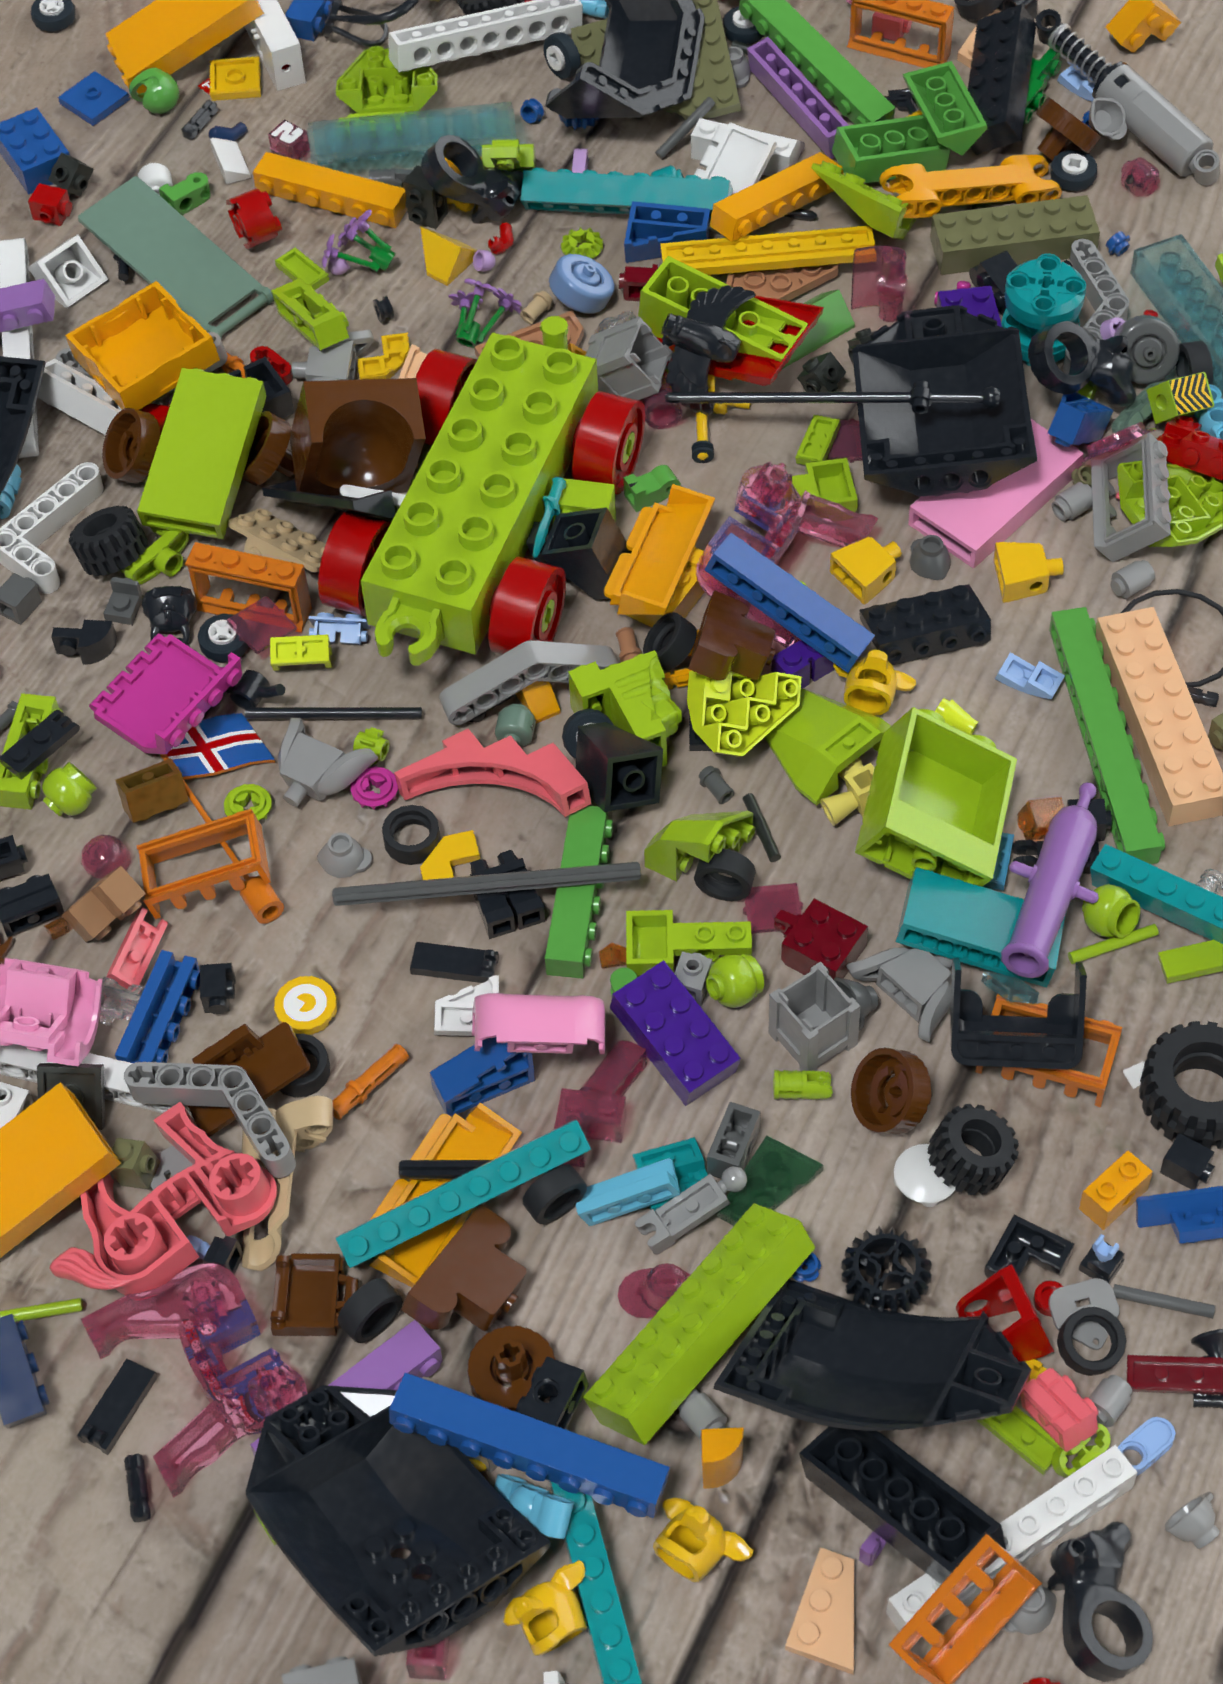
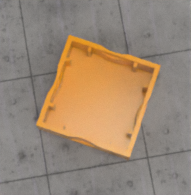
M157 281L126 298L112 310L96 316L65 335L74 359L121 409L132 408L139 410L174 389L182 368L205 370L220 361L212 336L192 316L182 311L176 300Z

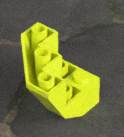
M690 671L687 704L692 728L714 753L742 757L799 707L802 676L773 672L761 675L758 680H753L730 671L725 680H714Z

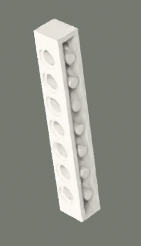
M533 0L389 32V60L398 72H407L423 66H433L445 61H456L467 56H478L489 51H500L507 47L546 40L548 36L557 32H564L570 35V28L582 26L583 4L579 0Z
M1114 1445L999 1523L1002 1525L1006 1551L1023 1564L1131 1490L1138 1472L1119 1448ZM998 1557L984 1572L993 1579L1005 1566L1006 1562ZM926 1573L888 1599L886 1614L899 1631L940 1586L937 1581ZM972 1582L957 1597L963 1603H966L981 1593L982 1589ZM946 1609L932 1625L946 1617L951 1612L948 1609Z

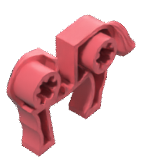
M178 1102L153 1121L163 1137L193 1165L163 1182L142 1199L130 1212L115 1203L113 1194L114 1180L110 1174H107L80 1195L83 1219L87 1223L93 1239L94 1255L84 1249L71 1247L52 1261L50 1270L57 1278L72 1280L92 1289H115L131 1297H142L152 1294L199 1258V1255L175 1220L202 1202L224 1234L232 1236L260 1223L269 1214L276 1200V1181L265 1168L260 1167L252 1156L244 1153H235V1151L214 1143L204 1130L195 1126L183 1104Z

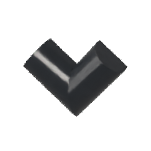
M1014 1214L988 1260L984 1273L989 1278L997 1271L1012 1264L1018 1277H1020L1027 1262L1030 1261L1060 1276L1069 1262L1075 1243Z

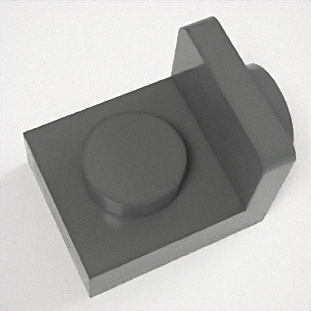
M112 577L110 584L113 592L103 613L105 621L133 625L143 601L140 584L138 581L130 578Z

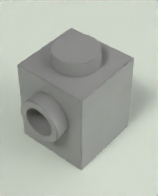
M682 951L674 974L699 1006H702L707 992L706 978L712 965V959L700 953L691 954Z

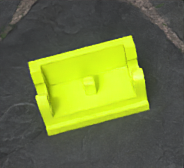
M328 634L270 637V664L273 671H280V666L325 664V668H332L330 658L332 646Z

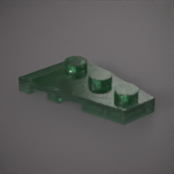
M766 1135L744 1169L747 1175L746 1186L741 1191L729 1192L727 1199L730 1204L718 1211L717 1217L734 1226L754 1203L775 1210L823 1171L824 1165Z

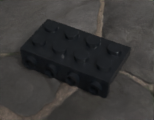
M970 584L957 585L950 589L928 592L924 595L902 598L898 601L873 605L859 610L863 626L875 635L872 639L873 644L877 650L887 654L888 661L892 666L985 644L991 640V618Z

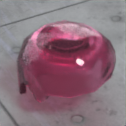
M102 834L92 838L83 847L81 853V865L88 875L96 876L100 879L119 866H122L126 871L131 863L130 851L119 838L111 835Z

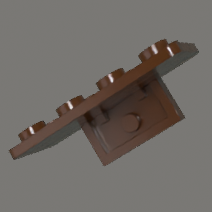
M282 1022L261 1037L246 1024H243L192 1059L194 1064L236 1065L242 1067L263 1101L310 1069V1063L292 1027L287 1022ZM188 1106L197 1127L204 1130L208 1137L236 1120L229 1107Z

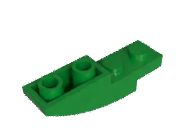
M1051 47L1040 60L1032 57L1024 124L1029 123L1035 110L1039 109L1046 98V95L1043 94L1049 79L1053 75H1057L1060 70V52H1055Z

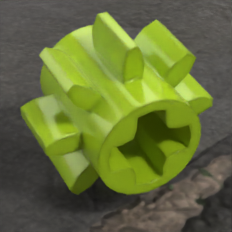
M373 727L370 729L366 728L365 732L360 731L357 734L353 744V751L363 748L371 749L378 756L377 760L383 761L389 750V740L382 738L384 731Z

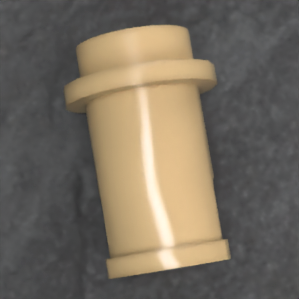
M545 291L535 293L534 299L520 312L522 319L526 323L532 325L545 310H550L552 307L553 299Z

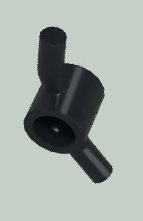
M246 670L235 686H230L225 692L230 693L232 701L245 710V707H257L262 698L284 695L285 687L282 684L270 686L269 681L262 674L254 670Z

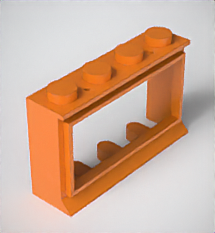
M851 0L850 38L847 48L923 68L946 63L951 54L954 7L930 0ZM862 9L939 28L937 55L929 53L930 46L928 44H921L918 50L907 48L905 38H898L894 44L882 41L883 34L878 31L874 32L871 38L861 36Z
M198 542L194 543L185 566H188L194 594L198 603L197 611L216 615L232 614L244 621L302 633L312 610L303 564ZM208 575L289 592L293 614L287 613L288 605L284 599L278 600L273 610L260 607L261 599L258 594H251L246 604L233 602L235 596L231 588H225L219 599L209 597L207 593L211 586Z
M252 809L240 811L227 817L209 821L205 824L137 845L143 888L146 893L143 902L155 920L161 918L159 902L170 899L175 908L184 909L187 906L185 894L199 890L206 900H212L216 897L214 884L227 880L234 890H243L245 882L242 875L257 871L265 884L271 883L262 826ZM248 834L252 857L157 887L154 864Z
M997 993L991 1015L1047 1018L1048 1005L1021 1000L1015 995ZM1085 1017L1083 1038L1109 1045L1100 1077L1072 1069L1002 1067L1001 1076L1006 1080H1012L1015 1071L1034 1075L1032 1085L1039 1089L1045 1088L1047 1079L1065 1084L1064 1094L1068 1097H1076L1079 1088L1095 1092L1097 1096L1094 1106L1101 1107L1123 1027L1107 1020L1098 1021ZM976 1066L975 1073L982 1074L984 1066Z
M986 1533L888 1645L917 1674L932 1684H953L1042 1582ZM996 1554L1006 1564L992 1579L982 1568ZM972 1580L982 1589V1592L967 1607L957 1596ZM948 1609L958 1619L942 1635L932 1624ZM921 1637L933 1646L923 1658L910 1650Z

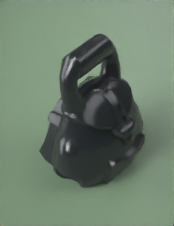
M182 586L154 587L145 593L142 607L144 615L150 621L151 640L160 632L181 631L183 638L177 639L186 645L189 643L190 620L196 612L198 604L191 589Z

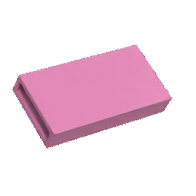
M1031 418L1037 453L1036 462L984 490L971 491L969 493L943 494L940 496H921L910 506L908 525L924 536L936 535L940 537L951 554L974 569L995 550V542H1004L1073 480L1071 474L1074 469H1079L1082 466L1084 453L1073 445L1066 447L1054 441L1056 437L1048 434L1047 429L1037 424Z

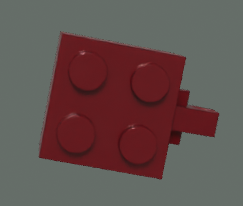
M815 898L802 915H794L780 909L774 918V928L784 933L785 938L781 945V960L786 966L803 975L809 973L811 967L822 962L829 970L828 975L833 980L836 977L844 978L849 972L846 965L856 962L867 946V925Z

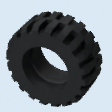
M1200 1021L1189 1022L1187 1027H1183L1182 1024L1171 1028L1170 1034L1168 1032L1161 1034L1157 1038L1156 1044L1151 1045L1147 1053L1140 1079L1139 1097L1143 1100L1142 1108L1145 1115H1152L1150 1123L1156 1130L1162 1128L1165 1131L1164 1136L1171 1141L1180 1133L1209 1149L1211 1145H1216L1218 1149L1223 1148V1100L1217 1102L1197 1100L1186 1094L1175 1080L1176 1075L1190 1069L1209 1070L1223 1078V1028L1218 1027L1216 1022L1208 1021L1207 1025H1200Z

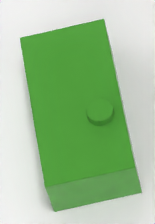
M923 115L837 127L832 153L838 164L843 167V173L855 174L865 179L864 183L878 182L881 174L886 169L904 164H922L927 172L946 170L951 149L937 142Z

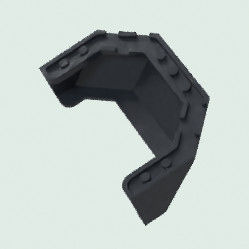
M605 0L609 8L599 66L592 62L584 63L577 69L575 79L563 89L554 88L548 93L545 107L566 119L642 117L689 100L692 96L705 19L701 8L696 9L692 0Z

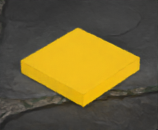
M259 56L210 60L211 101L261 97Z

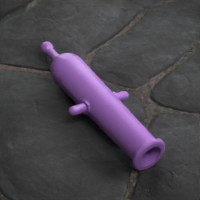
M1083 783L1079 787L1080 796L1076 805L1063 807L1051 819L1048 832L1034 867L1018 861H1013L1009 865L1011 872L1028 878L1029 882L1010 943L1001 951V961L1008 970L1018 976L1035 978L1041 977L1048 971V956L1071 899L1074 900L1076 897L1089 903H1096L1099 899L1095 891L1080 886L1079 882L1097 836L1096 819L1087 810L1090 800L1096 795V787L1092 783Z

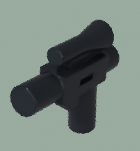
M909 88L888 90V96H884L899 110H908L909 114L919 110Z

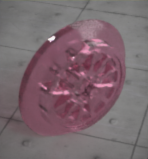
M1139 422L1086 446L1088 454L1081 463L1107 452L1112 453L1132 444V441L1157 429L1146 428L1143 422Z

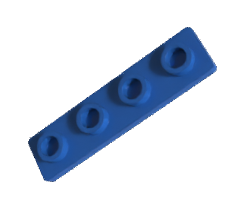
M1223 1186L1138 1197L1136 1199V1223L1139 1228L1171 1224L1179 1244L1223 1238Z

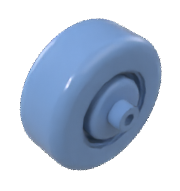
M579 254L562 256L549 276V285L556 298L569 308L582 313L593 314L602 311L608 304L615 289L612 276L601 264Z

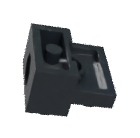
M547 1356L542 1366L537 1367L531 1379L532 1386L527 1395L520 1398L516 1412L567 1430V1425L589 1387L584 1370ZM547 1397H550L549 1402H543Z

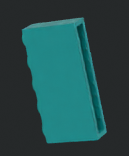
M916 867L907 888L895 942L946 958H959L960 962L1047 988L1056 970L1065 916L1048 956V971L1041 977L1027 978L1018 976L1008 970L1001 961V951L1010 943L1024 899Z

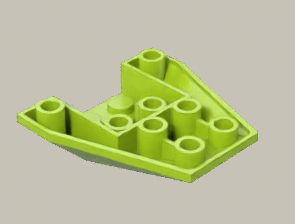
M373 46L365 49L336 82V96L357 113L405 111V116H415L438 90V75L430 66L415 68L407 72H398L389 60V48H383L382 46Z
M822 161L821 164H812L811 168L871 228L892 238L904 239L917 218H903L907 210L905 207L908 203L901 205L903 200L865 185V179L847 172L844 175L841 173L842 168L830 162Z
M1142 460L1119 463L1117 474L1120 508L1130 522L1135 524L1145 519ZM1167 464L1169 472L1167 481L1170 493L1171 535L1148 546L1176 547L1196 544L1222 530L1223 480L1178 465Z
M801 688L799 707L764 738L795 789L817 806L820 803V799L830 796L838 789V773L871 747L879 752L884 732L891 725L880 717Z

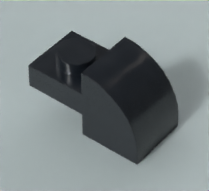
M84 620L82 629L53 627L51 635L56 654L66 656L80 655L83 665L94 664L108 657L114 650L117 642L113 622L105 620Z

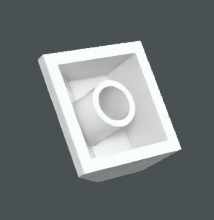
M79 235L68 239L28 266L36 280L45 279L55 295V300L65 308H68L108 280Z

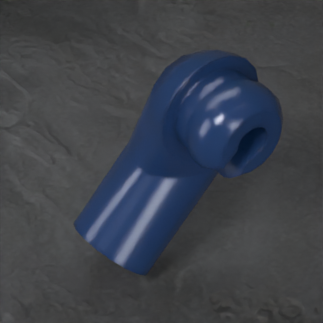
M243 122L237 123L232 128L215 126L209 130L208 136L209 138L237 141L248 132V129Z

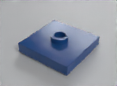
M94 71L60 95L58 100L60 105L94 126L129 101L130 97L128 92Z

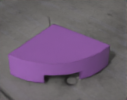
M873 1531L860 1547L859 1561L868 1567L872 1566L887 1542Z

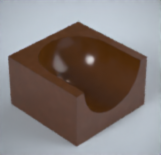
M417 379L303 381L290 434L296 490L321 495H341L340 488L342 485H352L382 491L392 490L393 493L408 492L426 439Z

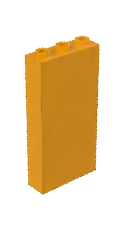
M155 0L105 33L109 41L107 48L112 56L117 58L114 60V63L122 74L124 73L121 78L129 88L132 80L149 68H159L170 75L264 14L258 0ZM141 85L137 93H144L147 87Z
M61 1082L0 1128V1258L121 1164L74 1093Z

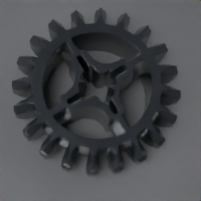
M878 1227L874 1236L866 1230L863 1233V1240L855 1237L852 1247H847L845 1250L846 1258L841 1262V1269L843 1270L841 1280L843 1283H846L845 1291L847 1295L854 1294L853 1301L856 1304L865 1302L864 1308L866 1310L876 1307L878 1313H883L884 1309H890L892 1313H897V1307H900L907 1313L910 1310V1303L918 1306L921 1301L920 1295L925 1296L927 1294V1284L932 1279V1274L929 1272L932 1264L929 1259H926V1248H918L919 1241L917 1238L908 1241V1233L906 1231L901 1233L900 1236L895 1235L893 1227L890 1228L889 1234H883V1230ZM900 1257L910 1265L913 1274L907 1272V1268L899 1263ZM859 1268L865 1270L866 1275L873 1278V1286L865 1281ZM884 1270H889V1273H884Z

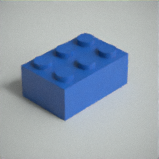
M34 108L0 122V154L28 195L34 192L39 183L52 185L53 183L48 181L60 153L70 154L39 109Z

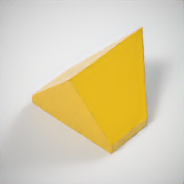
M420 226L427 276L448 286L473 262V257L477 250L459 240Z

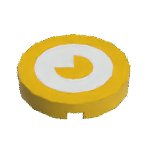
M300 976L288 981L279 989L274 1000V1011L279 1024L287 1022L295 1034L312 1035L324 1030L329 1025L328 1022L335 1017L337 1013V998L332 986L323 979L314 976Z

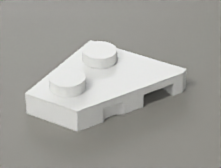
M493 975L489 977L488 981L472 987L470 985L461 989L455 995H447L436 1000L434 1035L472 1036L474 997L487 993H499V975Z

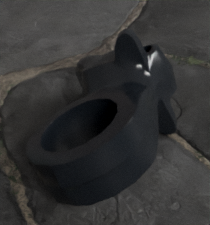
M449 134L440 137L422 157L421 166L423 174L428 183L439 194L453 200L476 204L471 216V221L479 223L486 216L494 222H500L508 216L514 208L515 202L521 196L522 171H508L498 168L485 170L482 159L477 151L459 136ZM445 158L452 161L458 167L462 176L448 165Z
M1070 321L1047 326L1039 330L1032 337L1028 347L1031 371L1038 382L1046 388L1066 395L1073 394L1088 384L1104 394L1109 404L1115 408L1128 406L1136 400V392L1131 383L1133 362L1128 354L1127 337L1120 335L1106 340L1100 339L1088 330ZM1055 339L1063 343L1069 352L1071 369L1068 375L1062 372L1055 363L1053 357Z
M1111 1522L1102 1530L1090 1531L1078 1538H1071L1059 1544L1052 1551L1050 1557V1564L1055 1573L1047 1580L1049 1590L1065 1591L1062 1631L1066 1652L1075 1666L1085 1675L1102 1682L1121 1679L1136 1670L1149 1656L1153 1644L1150 1621L1144 1611L1129 1596L1118 1590L1122 1578L1124 1556L1126 1550L1132 1544V1534L1129 1528L1121 1522ZM1093 1614L1108 1617L1118 1626L1126 1646L1124 1657L1111 1654L1100 1645L1094 1635L1091 1624Z

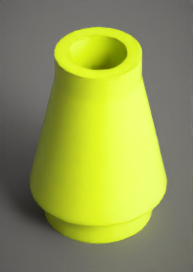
M943 698L935 710L944 718L945 723L969 735L973 733L978 725V721L973 719L953 699L949 701Z

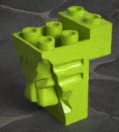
M655 650L636 655L634 658L618 664H611L601 670L595 661L568 671L570 705L574 713L584 709L599 710L609 717L614 726L662 747V767L667 765L666 738L678 730V724L682 721V711L670 698V691L664 682L665 674Z

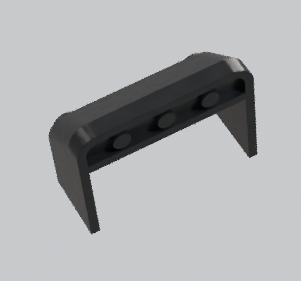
M952 958L950 1039L951 1053L958 1063L969 1066L1072 1069L1080 1063L1083 1054L1087 973L1083 963L1076 962L1074 994L1061 993L1052 997L1047 1006L1046 1018L982 1015L983 1003L981 997L975 991L961 989L962 969L959 958Z

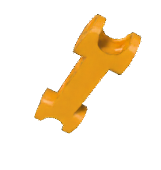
M1042 155L1009 156L1001 162L1000 166L927 172L922 164H904L886 169L881 174L879 180L884 190L900 194L897 198L903 200L901 205L908 203L905 207L907 210L903 218L931 217L937 214L944 206L1013 200L1017 204L1059 199L1062 194V190L1057 182L1040 178L1049 170V165ZM1042 164L1040 168L1033 170L1034 166ZM896 176L892 181L886 182L889 178ZM1055 190L1052 194L1046 196L1050 191Z

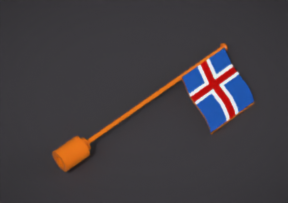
M242 713L219 715L204 719L196 727L192 726L188 730L179 746L173 747L167 754H160L164 761L172 759L181 771L183 781L185 779L214 776L254 764L275 763V759ZM184 781L187 796L206 823L212 821ZM221 842V846L233 863L238 862L239 860L227 842ZM248 874L242 875L245 880V888L240 890V896L256 920L261 924H266L277 919L284 910V904L269 883L265 884L260 876L250 877Z

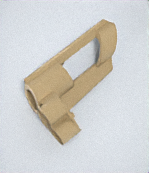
M312 1096L289 1102L277 1110L268 1108L288 1140L294 1157L295 1151L305 1152V1149H312L320 1143H324L326 1137L332 1132L333 1101L328 1097ZM243 1131L242 1153L252 1156L260 1167L266 1169ZM277 1150L272 1152L275 1156H279ZM293 1172L283 1178L274 1177L277 1184V1195L273 1208L268 1214V1235L260 1240H254V1226L243 1230L242 1267L263 1271L272 1265L277 1255H279L282 1243V1223L289 1216Z

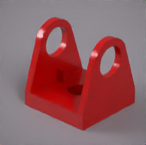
M1012 1264L997 1271L957 1302L956 1312L959 1317L981 1316L982 1311H984L990 1318L1018 1310L1021 1318L1001 1333L1014 1347L1012 1353L1019 1362L1041 1358L1054 1352L1032 1302ZM987 1300L986 1305L980 1310L974 1312L965 1311V1308L973 1301Z

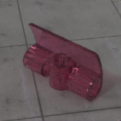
M870 246L855 249L851 295L852 310L879 306V317L883 321H897V316L903 312V299L908 282V275L905 274L907 256L903 249L892 246Z

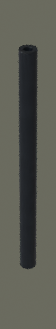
M245 707V719H290V717L301 719H422V707Z

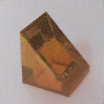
M62 917L44 926L52 940L70 932L67 921Z
M610 943L600 950L601 968L625 966L626 948Z

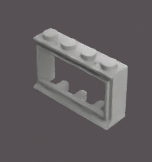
M1147 433L1146 438L1102 460L1091 459L1094 547L1112 562L1171 535L1170 493L1167 481L1169 472L1166 463L1168 451L1162 441H1158L1150 433ZM1142 460L1145 519L1116 532L1110 525V518L1116 516V510L1109 503V497L1115 494V489L1108 482V479L1110 480L1118 476L1117 467L1119 463Z

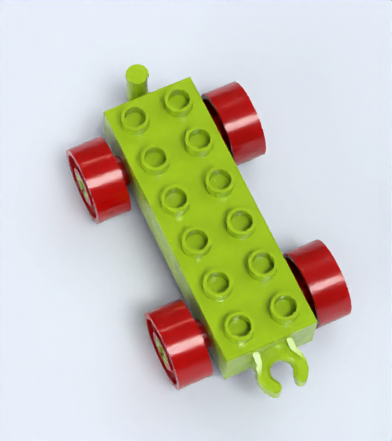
M550 316L541 322L540 331H542L543 345L521 340L515 336L492 332L478 360L439 349L429 352L423 360L416 379L426 438L424 444L432 447L392 522L353 511H346L338 518L329 534L319 569L318 592L322 604L367 617L368 625L376 627L374 633L380 656L387 657L392 653L394 647L393 638L396 633L418 638L417 642L408 647L410 663L414 666L428 661L437 651L439 645L476 655L488 629L490 649L492 652L500 655L526 641L553 642L564 606L566 592L565 572L560 567L524 558L528 550L526 542L534 522H541L545 513L543 496H549L553 484L552 478L564 477L572 459L574 480L614 484L615 494H621L624 491L623 477L634 472L645 428V407L642 401L598 391L597 359L572 353L568 350V323L564 318Z

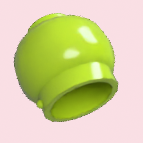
M68 762L63 768L59 767L51 771L44 779L42 790L46 797L43 799V802L59 816L63 813L69 816H76L87 809L92 801V794L98 788L77 767Z
M1106 884L1096 888L1094 891L1099 896L1096 903L1083 901L1082 904L1085 924L1092 932L1100 936H1116L1118 939L1127 937L1134 930L1140 918L1141 910L1139 903L1132 899L1125 889L1119 886Z
M729 954L717 959L711 965L708 977L706 978V988L709 995L723 1006L737 1008L746 1005L763 991L764 976L759 963L753 956Z

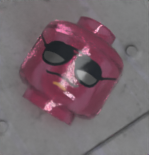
M1139 157L1132 161L1129 160L1121 169V184L1137 197L1149 196L1159 186V170L1144 158Z

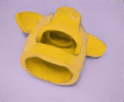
M880 650L868 652L867 656L859 659L848 673L833 663L838 676L846 677L844 687V702L846 705L875 716L889 711L896 690L911 691L916 686V680L906 673L894 670L892 664L888 661L887 654Z
M681 1498L664 1500L662 1507L667 1518L671 1521L654 1541L653 1549L655 1554L668 1567L692 1582H699L712 1570L723 1555L734 1561L741 1562L752 1556L753 1550L744 1539L734 1532L724 1531L721 1523L703 1507L693 1506L689 1501Z
M580 1560L557 1569L551 1581L533 1586L522 1596L513 1598L505 1609L503 1623L507 1626L521 1625L535 1656L553 1651L587 1629L584 1614L573 1591L585 1576V1566Z

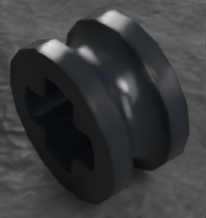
M384 296L381 301L378 299L373 300L374 309L380 323L385 322V318L394 319L393 308L387 296Z

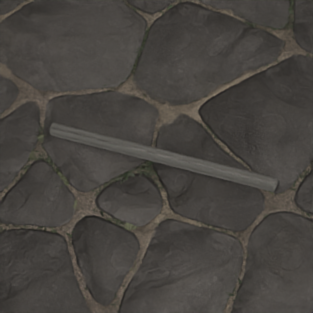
M639 862L337 887L332 891V898L335 906L632 881L641 878V868Z

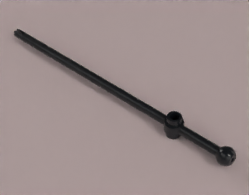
M917 381L913 384L910 392H668L665 395V400L667 403H910L914 413L924 414L928 412L931 403H983L986 408H997L1000 405L1001 393L994 386L986 387L983 392H932L928 382Z

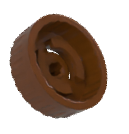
M1047 97L1036 112L1037 116L1052 126L1051 130L1037 147L1039 151L1051 160L1059 153L1064 152L1071 141L1089 154L1101 139L1098 133L1050 97Z
M124 408L112 419L105 435L102 452L104 469L111 478L136 484L148 476L161 436L160 427L154 415L132 408Z
M269 411L261 413L242 476L244 481L254 486H260L271 477L275 470L289 478L294 474L292 453L287 449L291 434L289 422Z
M878 1048L862 1059L853 1076L851 1103L857 1119L865 1128L874 1132L901 1135L913 1130L921 1122L932 1097L931 1080L924 1062L917 1055L909 1051L893 1048Z
M504 1326L485 1334L476 1343L468 1359L467 1371L473 1397L516 1412L520 1398L526 1396L532 1386L531 1379L536 1368L542 1366L547 1356L555 1359L554 1352L548 1341L538 1332L521 1326ZM529 1368H530L529 1377L527 1378V1380H525L526 1376L528 1375ZM495 1372L500 1381L504 1382L505 1384H511V1387H507L499 1383L495 1376ZM547 1397L543 1402H549L550 1397Z

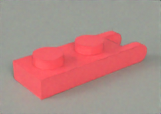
M143 906L137 911L106 976L131 992L138 989L168 925V922L164 919L160 920L157 927L144 921L148 910Z

